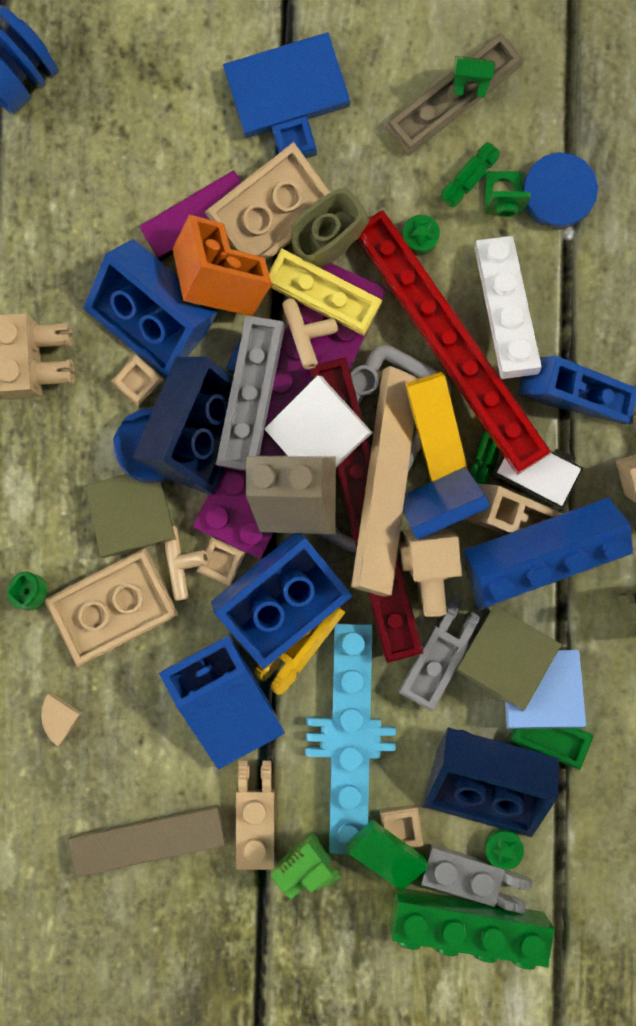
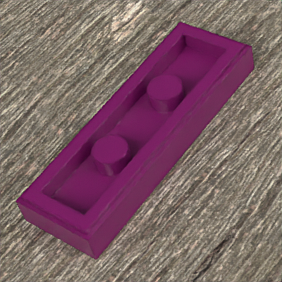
M235 170L139 226L159 261L173 254V247L189 214L209 219L205 211L242 183Z

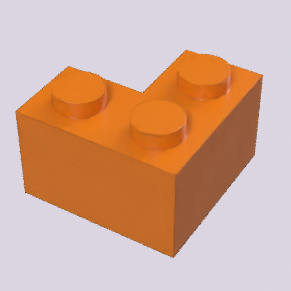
M189 214L173 247L183 301L195 305L222 309L231 313L253 316L272 285L265 258L230 249L223 223Z

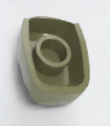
M337 189L302 212L291 224L292 245L296 256L319 268H323L347 252L350 245L360 237L362 231L369 223V217L358 198L348 189Z

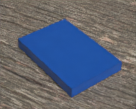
M329 32L223 64L245 138L272 131L271 126L303 116L311 119L350 107V98Z

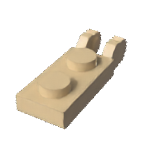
M239 761L238 789L236 791V870H270L275 866V789H272V762H262V789H248L250 766L248 761Z

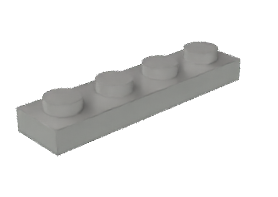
M246 316L216 461V465L219 467L246 471V456L260 455L285 329L283 321Z

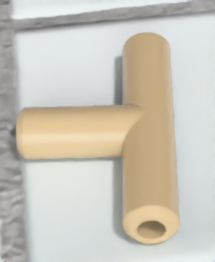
M293 298L286 299L282 303V307L304 369H313L318 362L310 339L335 334L338 330L337 323L332 318L304 324L297 301Z
M173 526L176 540L168 541L164 544L173 597L175 601L186 600L189 597L184 569L207 565L209 556L204 550L181 554L177 527Z

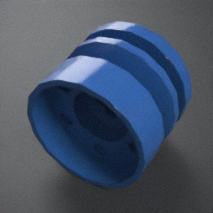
M0 5V25L3 30L0 28V105L14 116L31 100V96L22 82L27 79L33 85L42 89L46 83L36 68L51 79L59 73V69L49 55L47 47L32 28L23 20L17 18L5 6Z

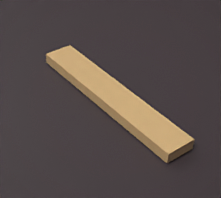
M392 366L382 370L351 586L352 588L383 597L392 595L415 422L405 383L420 379Z

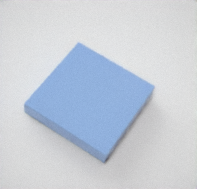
M558 650L523 712L505 701L507 729L586 727L579 650Z

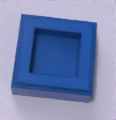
M307 116L271 126L278 154L294 142L305 158L317 156V149Z

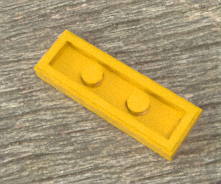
M439 372L405 383L430 482L463 467L467 469L445 375Z

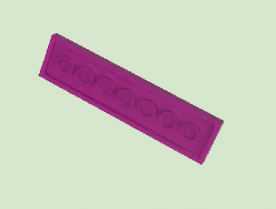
M331 263L321 268L383 300L387 288ZM298 302L304 324L330 319ZM337 323L338 330L335 334L310 339L318 364L346 357L349 369H351L366 334L363 336ZM289 324L283 334L265 428L313 381L310 369H304ZM264 430L260 455L288 456ZM225 468L215 494L207 496L193 528L262 559L274 532H260L246 497V471Z

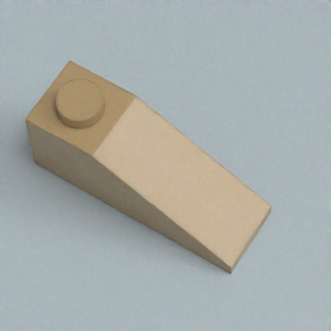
M478 484L486 495L490 507L463 520L484 529L507 535L563 513L503 487Z

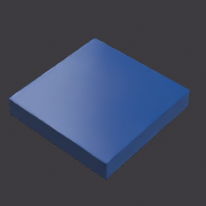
M463 467L406 493L403 514L417 540L486 510L490 505L484 492L466 467Z

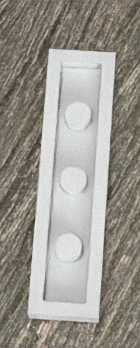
M513 236L476 240L475 253L501 379L538 375L542 367Z

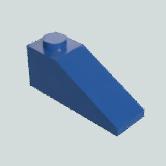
M558 356L540 357L542 367L538 375L521 377L518 390L519 396L547 406L629 425L632 422L636 404V387Z

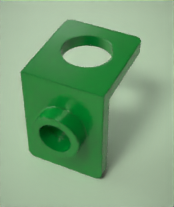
M487 171L485 174V214H494L505 218L521 215L531 199V192H522V173L520 171ZM504 180L511 183L514 191L493 192V186L496 182Z

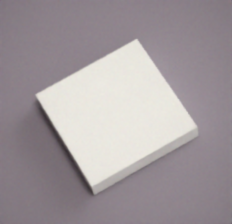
M317 376L265 428V431L288 456H336V467L372 434V431L322 376Z

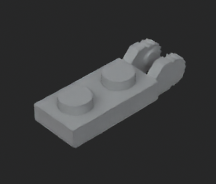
M453 601L446 607L447 614L441 616L437 627L434 625L422 647L424 654L417 656L398 690L403 696L430 711H433L469 647L467 642L480 616L473 612L467 616L458 638L447 633L448 627L458 613L459 604Z
M430 844L426 858L429 868L421 875V885L495 907L496 904L505 910L514 911L515 913L523 914L525 912L526 903L518 897L500 893L499 890L502 881L522 890H531L533 884L531 878L510 870L494 867L487 860Z

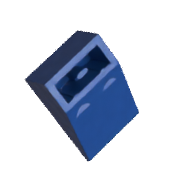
M232 633L159 673L177 709L218 770L285 734L280 721Z

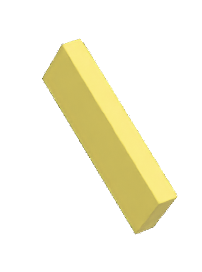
M284 249L280 250L269 271L272 282L270 288L289 298L295 299L297 302L330 319L333 318L337 323L365 336L382 304L380 298Z

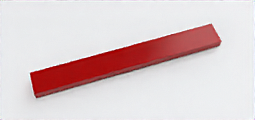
M382 210L370 217L369 223L356 241L516 475L549 456L551 450L385 211Z

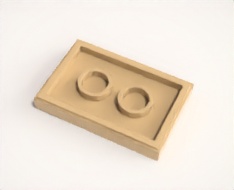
M293 142L206 210L205 214L210 220L224 224L229 245L233 250L264 257L267 262L292 242L291 224L297 217L331 192Z
M147 548L44 600L77 667L180 615Z

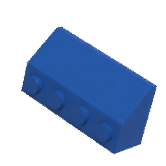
M605 498L465 549L463 552L476 605L481 610L632 554L633 547L630 523L609 498Z

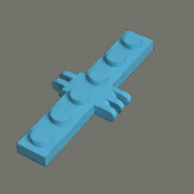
M336 624L334 627L332 717H306V725L311 727L321 726V732H306L305 740L320 742V747H305V756L331 757L329 854H348L346 843L368 824L369 758H380L381 751L396 750V742L381 741V736H395L396 727L381 726L380 718H370L372 624Z

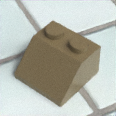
M246 456V497L259 531L335 534L336 456Z

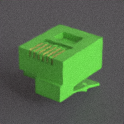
M313 832L275 864L270 874L274 882L284 894L286 893L290 900L305 887L312 893L315 889L320 890L322 887H331L342 877L341 874H338L340 872L337 868L332 869L329 866L332 856Z

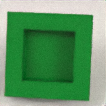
M455 56L453 66L454 94L463 95L465 83L469 80H474L477 83L476 96L485 98L490 81L493 79L495 62L492 59Z

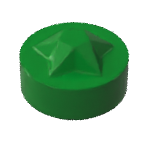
M427 215L411 217L405 223L402 232L403 239L415 255L430 253L436 247L440 236L438 224Z
M27 571L14 576L7 589V597L10 604L24 611H33L40 607L47 595L45 580L41 576Z
M498 828L490 832L486 837L484 852L494 867L510 870L518 866L522 861L524 846L515 832Z

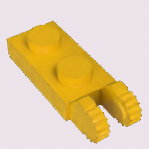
M340 607L264 670L258 664L254 675L260 681L267 680L279 667L280 660L284 661L285 665L279 671L277 677L274 678L270 689L277 695L286 692L295 681L297 672L300 673L345 614V611Z

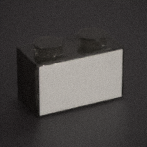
M555 449L554 452L551 451L549 456L516 475L500 452L491 470L490 478L542 505L559 510L564 508L583 467L574 463L576 458L571 454Z

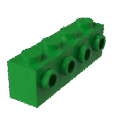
M395 887L389 922L392 941L397 942L399 946L405 949L418 950L423 946L434 948L438 953L451 957L464 953L474 955L476 959L486 963H496L497 959L511 961L515 966L527 970H533L536 966L549 968L555 928L542 911L525 909L523 914H519L514 911L505 910L496 904L493 907L470 899L406 888L401 891Z

